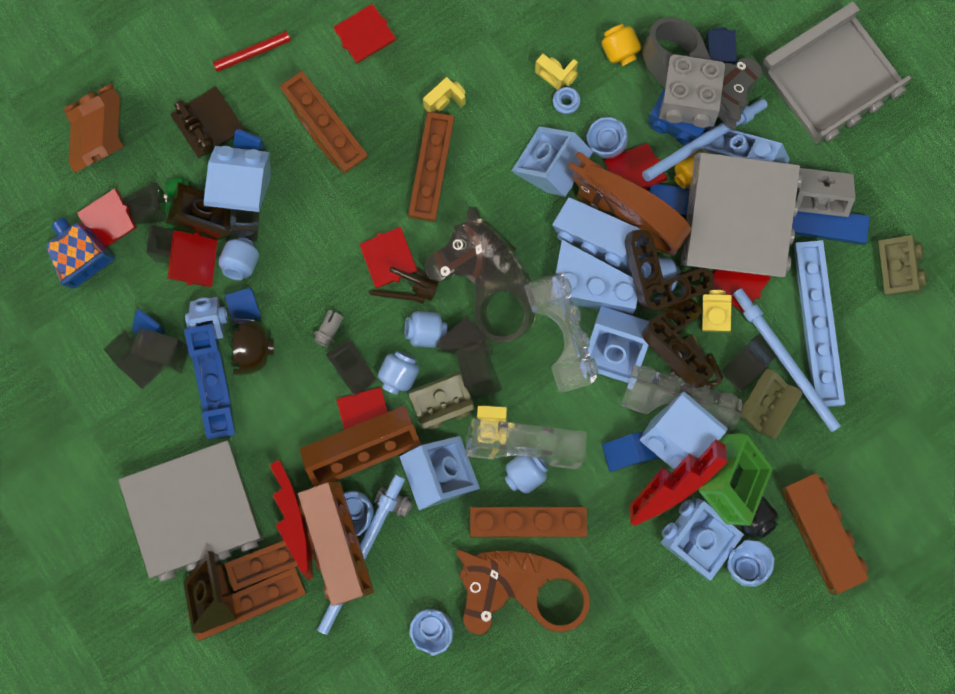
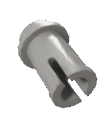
M328 310L319 330L314 332V341L323 347L329 348L330 344L335 342L333 338L344 317L336 312L333 315V311Z
M381 487L374 503L377 504L382 493H386L387 489L385 487ZM397 495L396 500L398 502L393 511L397 513L396 516L398 517L401 515L407 517L412 508L413 501L409 500V496L402 497Z

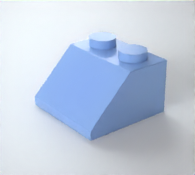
M539 126L511 171L547 193L566 197L575 182L571 178L574 173L569 169L568 165L570 162L577 166L580 165L576 158L577 152L590 158L593 151L575 132Z
M215 146L208 162L204 206L259 212L271 180L270 152L258 151L256 149L231 148L229 146Z
M601 306L581 368L634 385L649 346L642 337V331L650 321Z
M683 391L650 421L639 440L675 470L688 454L699 458L715 439L720 440L728 428Z
M460 436L421 445L399 456L419 510L439 505L480 489Z

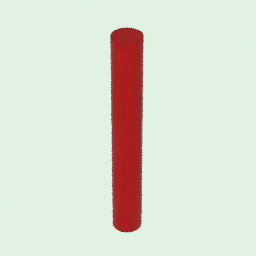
M286 31L214 61L213 65L216 71L219 72L286 44L291 39Z

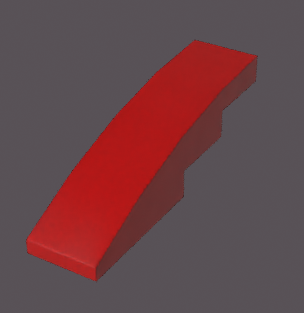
M715 439L699 458L688 454L672 473L661 468L630 504V524L636 526L665 512L707 483L727 463L725 444Z
M278 460L269 466L282 487L281 490L273 494V497L285 519L275 525L302 574L307 580L313 578L311 543L307 535V522L299 508L300 500L285 467Z

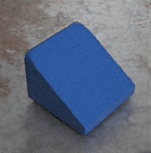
M236 129L233 148L265 151L266 148L261 138L241 129Z
M252 288L225 295L233 324L234 318L252 320L261 318L255 292Z
M141 309L135 312L132 326L133 332L150 346H154L165 334V329Z

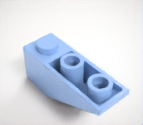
M708 126L705 133L713 129L714 127ZM730 130L701 148V150L709 154L786 164L790 160L782 143L736 130Z

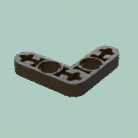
M632 230L626 235L624 241L638 300L643 308L660 310L707 293L712 289L714 276L706 268H692L663 279L652 234L647 230ZM642 238L643 243L636 247L635 242ZM643 253H647V257L638 258V255H643ZM645 262H648L651 266V274L647 278L641 274V266ZM700 276L703 277L700 285H691L689 282L700 279ZM675 281H678L682 288L681 293L677 297L673 295L671 289ZM653 293H663L664 295L654 298L653 302L649 300Z
M690 298L671 305L650 320L642 331V337L688 384L696 388H702L713 376V370L679 336L701 314L700 305ZM667 318L673 320L677 326L672 325ZM672 349H675L678 352H680L682 357H679L676 354H674Z

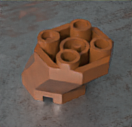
M112 83L99 89L100 95L97 92H92L80 98L79 102L81 105L77 101L63 108L65 115L71 123L69 165L74 173L125 147L119 137L121 97Z

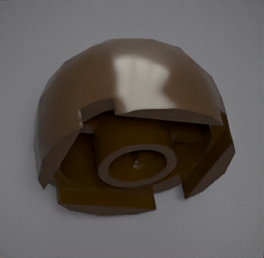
M234 318V324H239V331L234 330L233 363H239V369H233V375L254 374L266 365L268 355H274V338H268L267 330L261 323L252 319Z

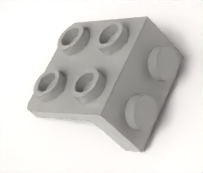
M672 55L669 59L665 93L659 119L667 120L670 123H690L701 128L714 127L720 111L725 64L720 61Z

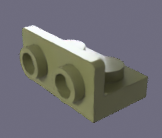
M913 235L879 240L885 295L893 296L912 292L923 294V286L927 285V276L925 269L920 268L919 259L924 258L922 243L917 242Z

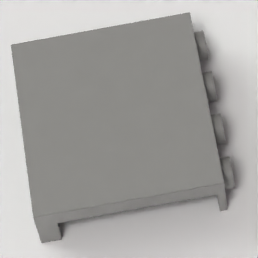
M854 1L765 57L761 64L764 75L816 145L823 140L827 143L840 134L839 130L846 125L848 128L855 126L863 119L861 116L869 111L870 114L875 113L885 105L883 101L889 97L895 100L906 91L905 86L912 79L910 76H907L902 80L857 20L856 15L860 9Z
M709 153L694 154L686 216L691 232L683 242L680 265L785 278L786 272L789 271L791 266V257L788 256L789 246L793 243L795 236L792 223L793 217L798 212L796 193L802 183V173L799 172L800 165Z
M230 441L221 442L118 479L149 578H159V581L163 582L176 577V571L184 568L187 569V572L193 571L208 551H213L221 561L231 557V551L241 548L242 552H246L259 547L258 542L264 540V536L259 532L234 456L236 452L233 443Z

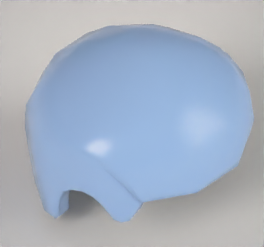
M605 117L591 124L586 139L589 148L595 155L601 158H614L626 148L628 133L620 120Z
M351 490L344 492L356 534L359 536L369 527L374 517V509L371 501L364 493Z
M745 540L741 545L733 549L729 555L728 571L732 579L740 585L756 587L763 584L772 574L775 558L771 549L761 541Z
M434 608L423 609L415 615L410 623V637L418 650L429 653L431 656L446 651L453 640L454 627L452 621L443 611Z

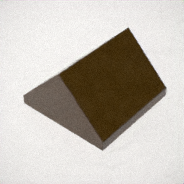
M178 182L166 224L218 241L227 237L230 233L231 209L204 206L205 191Z
M208 551L183 582L192 633H200L237 620L226 567L213 551Z

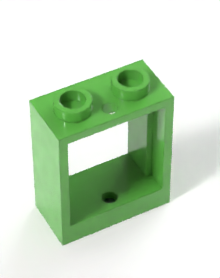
M724 434L719 441L726 446L727 463L707 483L699 488V492L725 524L751 526L773 468L747 434ZM737 464H739L743 471L734 491L729 484Z

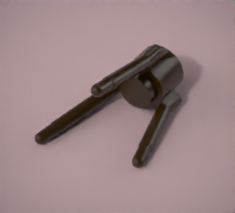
M390 267V272L414 282L412 291L416 292V295L381 290H370L369 294L379 297L412 300L424 304L425 299L432 301L439 280L434 279L433 275L425 273L417 268L418 272L415 273L417 277L395 267Z

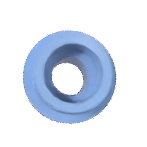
M563 87L556 91L553 97V105L558 112L571 114L578 109L580 96L576 90L570 87ZM564 98H568L571 104L564 105L561 101Z

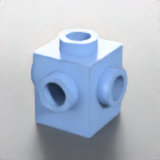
M202 297L190 302L189 313L185 314L187 328L213 324L217 339H220L224 336V323H228V316L225 306L220 307L218 297Z

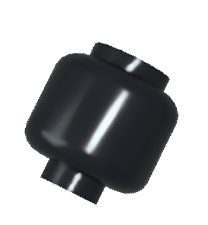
M762 496L751 526H740L748 536H759L762 539L778 526L776 523L778 513Z

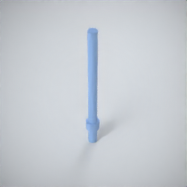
M761 98L750 106H746L741 115V120L736 122V125H745L753 120L754 115L767 108V102ZM722 122L643 171L642 176L644 180L649 182L731 129Z
M742 288L734 292L733 296L745 311L743 315L749 323L753 322L829 430L834 432L840 428L841 425L762 317L764 313L759 306L752 303Z
M397 474L392 479L386 493H382L377 503L379 507L360 543L364 560L389 511L393 512L398 502L396 497L405 478ZM330 603L317 629L319 632L328 635L343 604L332 606Z

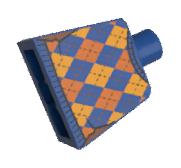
M66 218L58 219L52 224L57 237L51 240L46 248L61 285L76 289L116 260L110 250L88 227L79 223L71 226Z

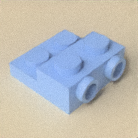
M693 497L692 500L689 499L682 503L679 508L681 515L676 522L669 523L662 531L664 538L660 543L680 560L690 565L705 579L711 581L744 534L735 526L725 524L715 510L705 501Z

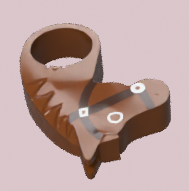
M577 152L576 158L580 165L577 166L570 162L568 167L574 173L571 178L579 186L578 199L585 205L597 210L601 209L612 212L620 220L641 230L649 231L653 236L656 250L668 255H675L691 232L688 222L676 210L651 192L602 168L582 153Z
M457 550V555L464 564L459 578L463 580L467 590V603L463 622L469 632L475 635L486 634L492 626L493 613L500 611L510 599L516 600L542 627L552 632L565 633L572 631L586 618L590 606L587 588L578 577L559 563L542 556L522 552L492 551L473 556L464 551ZM557 580L567 581L573 584L581 593L583 609L580 616L574 622L567 625H554L541 616L537 607L539 588L547 581L549 583Z

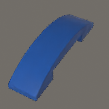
M213 324L186 328L184 333L189 356L192 357L207 440L235 435L229 386Z

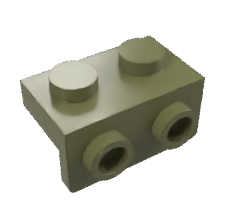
M766 368L738 416L754 432L776 439L803 392L797 387L788 385L775 371Z
M460 371L408 391L422 429H435L443 425V421L453 417L455 419L466 417L470 414L471 410L475 409Z

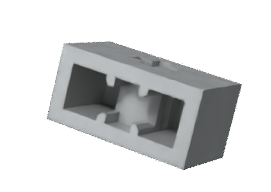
M800 168L799 172L802 173V183L796 193L798 211L848 217L856 198L854 174Z

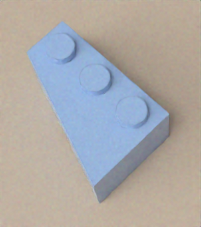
M568 198L552 224L557 233V238L560 241L564 240L569 244L577 246L584 252L632 277L624 241L630 231L641 229L572 198ZM642 238L635 242L636 247L643 243ZM643 253V255H638V258L647 257V253Z
M562 240L550 301L600 310L601 306L632 316L636 309L638 298L633 278Z

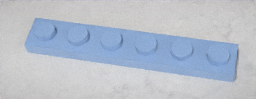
M823 240L796 242L793 245L811 385L827 407L844 406L845 399Z

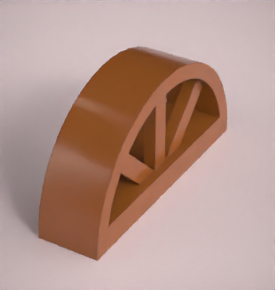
M300 71L279 86L287 102L312 139L342 174H347L368 159L367 153L303 71Z

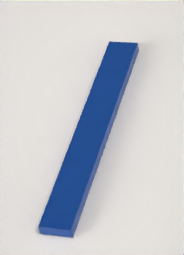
M662 184L650 187L649 192L666 202L682 217L686 218L690 189ZM798 211L797 215L793 217L792 228L795 230V235L865 245L867 243L870 216L850 213L848 217Z

